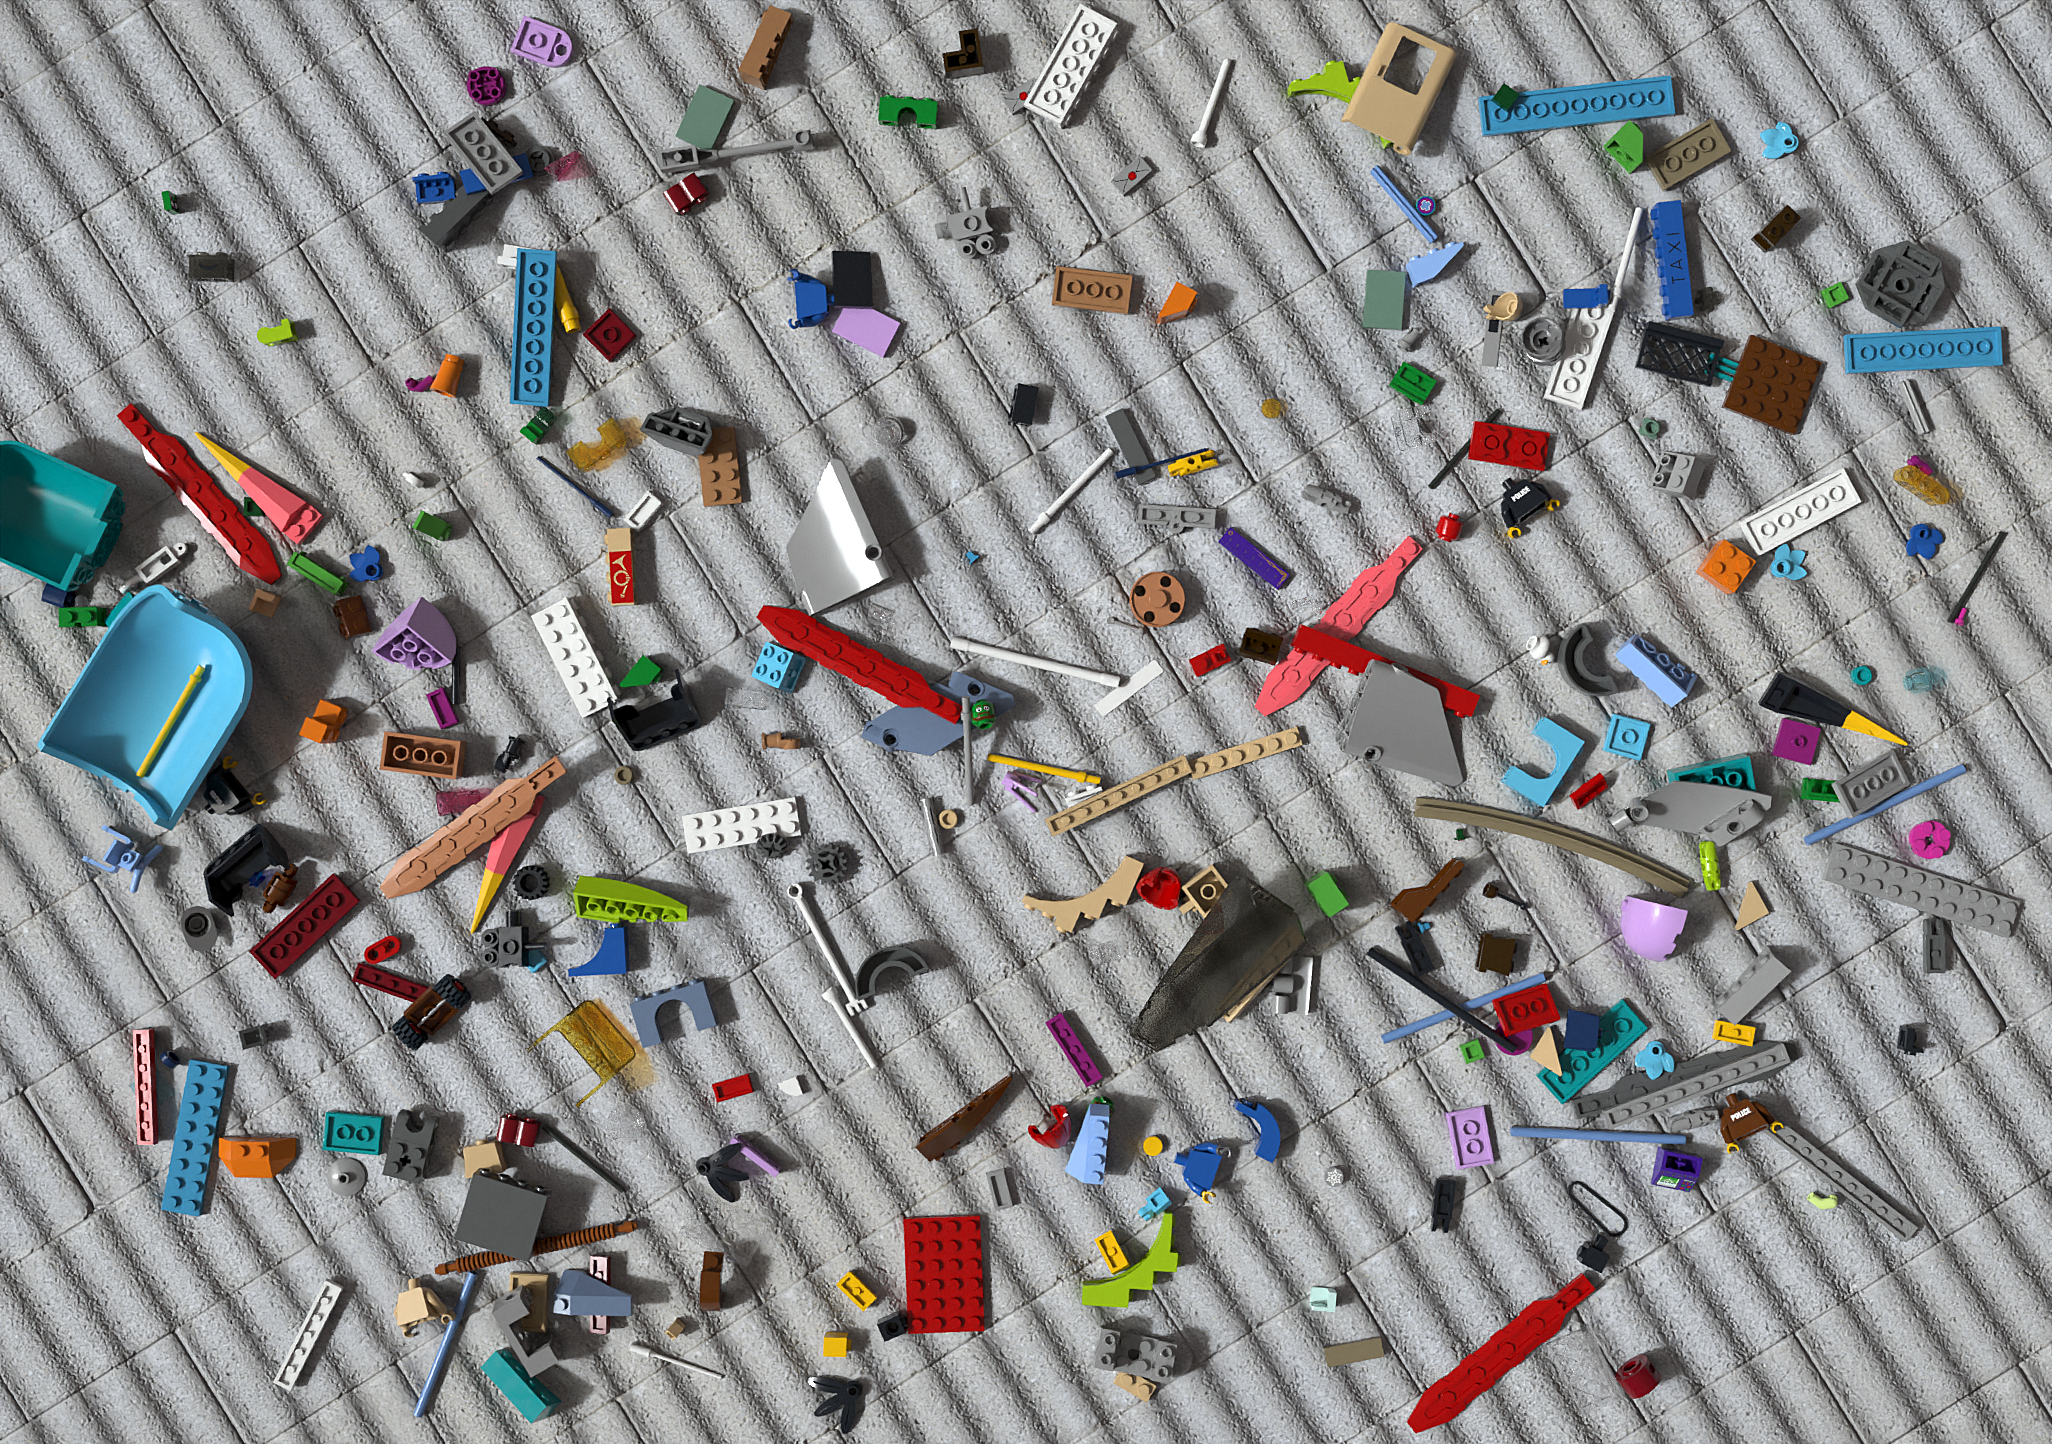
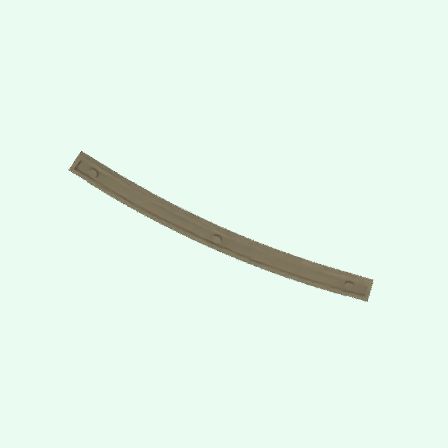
M1416 798L1414 817L1470 824L1524 836L1582 854L1618 868L1678 898H1681L1683 893L1688 891L1687 886L1690 881L1635 854L1592 837L1556 825L1498 810L1455 802Z

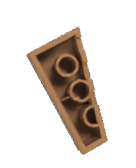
M772 5L769 6L768 10L764 11L762 22L759 28H757L751 45L738 69L743 82L765 90L793 23L791 13Z

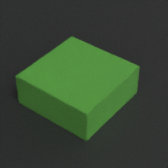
M1841 281L1821 291L1829 309L1849 299Z
M1477 1038L1459 1045L1466 1064L1485 1057Z

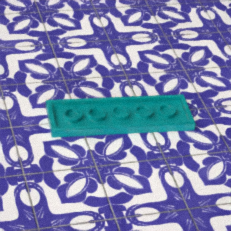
M1620 999L1600 1017L1599 1028H1602L1601 1040L1597 1039V1048L1594 1052L1564 1049L1558 1054L1563 1073L1562 1077L1546 1067L1536 1074L1537 1078L1562 1105L1648 1029L1623 999Z

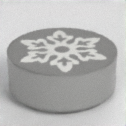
M1329 1167L1325 1170L1324 1180L1329 1186L1337 1187L1342 1184L1344 1176L1339 1168Z

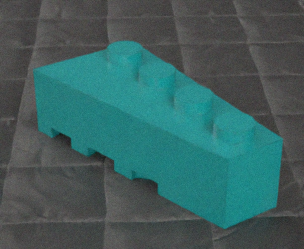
M1742 753L1667 770L1669 783L1673 781L1700 782L1756 792L1750 756Z
M504 1348L496 1350L480 1367L531 1424L546 1419L562 1402L535 1376L530 1377L525 1367L513 1357L511 1352Z

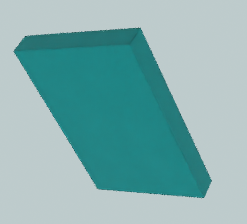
M327 1111L322 1150L381 1155L385 1116Z

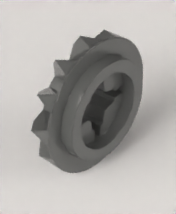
M541 145L533 146L526 151L533 175L539 177L548 175V172L553 169L555 162L552 152ZM541 157H543L542 160L544 161L545 165L539 164L538 166H536L537 163L533 158L540 159Z
M765 834L758 839L756 850L759 852L760 857L764 856L767 860L769 858L776 860L779 856L783 857V854L787 851V842L778 834ZM774 843V848L769 851V847Z

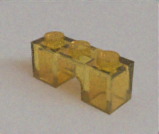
M612 417L597 428L602 437L601 444L597 448L590 449L585 442L579 441L566 451L577 468L583 473L594 469L598 461L606 460L611 456L610 452L615 448H622L627 443L626 440L629 437Z

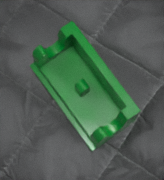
M1803 778L1801 799L1840 803L1831 785L1835 781Z

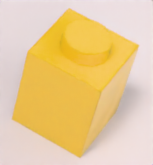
M825 1332L823 1357H846L852 1347V1339H848L849 1333Z

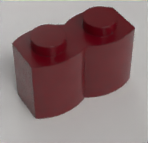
M692 173L666 190L663 195L678 216L680 214L684 216L691 211L693 205L704 203L709 193L697 175Z
M507 1112L506 1115L504 1114L500 1118L496 1140L526 1147H535L541 1122L537 1121L535 1117L526 1116L523 1119L518 1117L516 1113Z

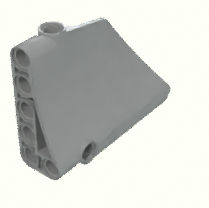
M832 459L786 546L795 580L794 586L799 597L802 598L809 616L819 614L895 579L843 462ZM878 549V557L870 558V550Z
M1374 659L1370 660L1336 733L1335 741L1340 751L1362 757L1370 763L1450 786H1457L1462 783L1463 777L1438 689L1408 673V669L1401 664L1392 663V665Z

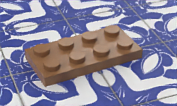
M1056 266L1052 306L1128 315L1133 275Z
M735 427L711 429L713 438L705 452L698 455L703 506L742 504Z

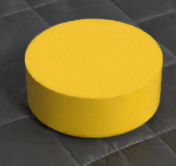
M1149 1136L1143 1142V1149L1149 1156H1156L1162 1151V1142L1156 1136Z

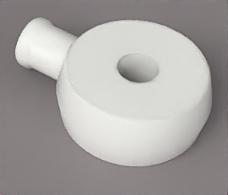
M408 471L403 473L406 480L414 486L421 488L424 485V481Z

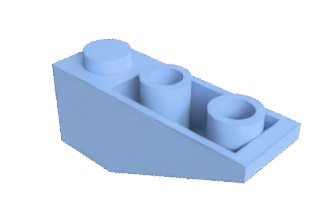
M1454 241L1445 245L1446 248L1442 250L1435 248L1428 251L1426 256L1421 257L1417 255L1410 258V262L1405 267L1413 288L1432 281L1464 246L1463 242L1457 244Z

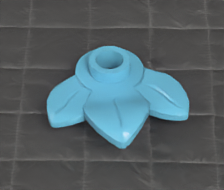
M1778 122L1776 129H1767L1760 133L1762 141L1768 145L1762 154L1765 158L1777 159L1784 153L1794 152L1798 147V138L1792 134L1791 127L1784 122ZM1790 140L1792 144L1788 146L1785 144V141Z
M1787 544L1781 545L1775 552V560L1770 566L1771 573L1778 578L1786 576L1790 580L1801 579L1807 574L1800 567L1805 552L1800 550L1790 551ZM1778 565L1782 566L1781 572L1777 570Z
M1651 1041L1646 1045L1645 1050L1638 1052L1636 1055L1635 1066H1645L1647 1075L1650 1079L1655 1080L1661 1075L1663 1070L1673 1072L1674 1060L1670 1054L1665 1052V1047L1662 1043ZM1654 1047L1659 1049L1658 1054L1652 1052Z

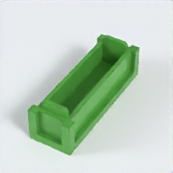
M305 551L293 553L287 563L288 566L332 594L342 596L349 585L345 581L346 577L342 576L340 578L306 557Z

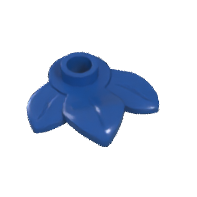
M1922 523L1916 524L1910 530L1911 538L1906 544V551L1908 556H1913L1918 552L1923 558L1930 560L1935 554V545L1943 543V537L1937 529H1929L1926 524Z
M367 545L364 554L355 553L349 555L350 562L355 568L349 574L351 579L363 582L367 579L375 581L382 577L383 567L379 563L380 555L374 547ZM376 568L377 572L373 575L371 570Z

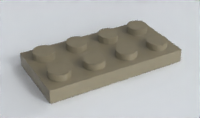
M1713 118L1645 156L1643 159L1661 190L1664 191L1731 152V149Z

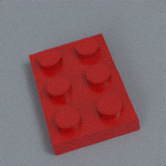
M1547 983L1492 1000L1506 1037L1561 1020Z

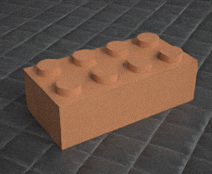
M384 731L379 770L454 780L462 779L467 741Z

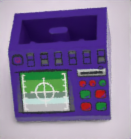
M1658 1146L1651 1185L1690 1192L1699 1178L1703 1158L1694 1153Z

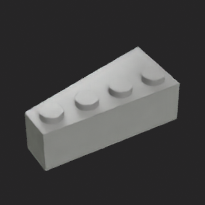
M1767 945L1739 978L1732 983L1730 988L1717 998L1715 1003L1717 1010L1732 1024L1736 1025L1791 972L1785 960Z

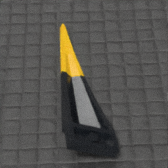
M1780 671L1776 672L1758 702L1760 706L1775 713L1817 721L1905 746L1908 745L1902 738L1797 677H1792Z

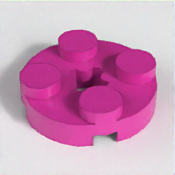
M1927 820L1916 824L1911 829L1908 840L1914 854L1921 858L1934 859L1942 857L1948 850L1951 834L1941 823ZM1932 835L1933 843L1927 845L1928 841L1925 838Z

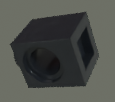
M896 1311L878 1319L877 1326L884 1342L905 1334L908 1323L905 1315H901L900 1311ZM896 1322L899 1327L892 1329L889 1327V1323Z

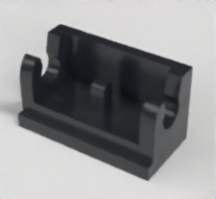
M1021 383L1015 385L1008 423L1022 426L1032 425L1039 387Z

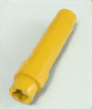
M557 264L555 304L561 324L565 327L566 332L571 334L581 330L580 317L572 303Z

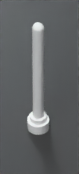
M1224 59L1200 128L1193 134L1190 141L1196 147L1204 148L1206 145V131L1231 64L1229 59Z
M835 986L827 989L822 993L825 1001L828 1000L829 1003H832L870 1067L873 1069L877 1068L876 1060L839 1002L837 989Z

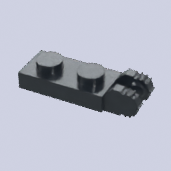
M1407 921L1406 927L1412 936L1405 939L1399 925L1395 927V930L1416 976L1419 977L1435 968L1419 935L1415 932L1411 922Z
M1435 1177L1430 1226L1432 1232L1437 1230L1438 1218L1443 1219V1233H1448L1454 1203L1455 1180Z

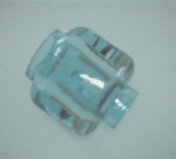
M1925 667L1908 670L1903 677L1905 690L1912 694L1930 691L1933 683H1935L1934 674Z

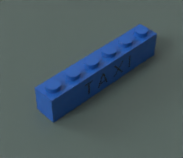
M1681 200L1658 202L1652 207L1650 215L1655 227L1653 228V238L1657 244L1655 257L1659 262L1657 275L1661 279L1659 293L1663 297L1662 315L1665 316V321L1688 319L1694 315Z

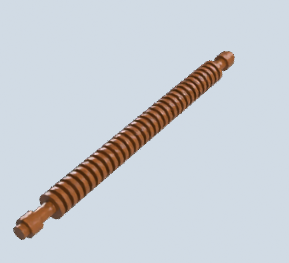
M633 1220L626 1221L624 1224L617 1226L614 1223H610V1225L605 1224L591 1227V1229L587 1228L586 1230L582 1229L581 1231L578 1230L539 1239L538 1241L535 1240L533 1257L573 1248V1246L577 1247L578 1245L582 1246L592 1242L616 1238L617 1233L634 1232L635 1229H638L637 1221L633 1222ZM490 1250V1252L486 1251L456 1258L455 1263L438 1264V1267H435L434 1270L435 1274L440 1276L455 1270L460 1274L519 1259Z

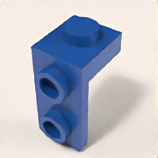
M1599 284L1596 288L1563 290L1564 309L1603 308L1610 301V290H1607V284Z

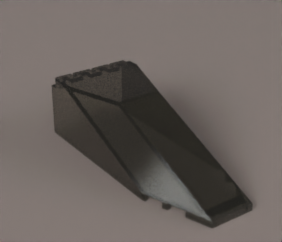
M1248 876L1236 877L1226 887L1158 983L1129 1030L1130 1036L1155 1052H1159L1175 1044L1177 1038L1187 1033L1189 1036L1194 1035L1193 1030L1205 1024L1207 1027L1212 1026L1308 944L1298 914L1294 912L1292 907L1282 902L1272 893H1269L1268 890Z

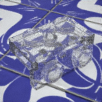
M1627 269L1622 285L1623 293L1621 298L1627 302L1625 306L1632 313L1635 311L1640 313L1656 296V293L1631 270Z

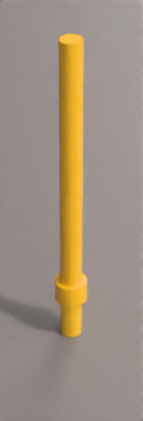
M988 753L987 761L1071 778L1080 783L1085 781L1100 784L1101 777L1088 775L1084 771L1074 772Z

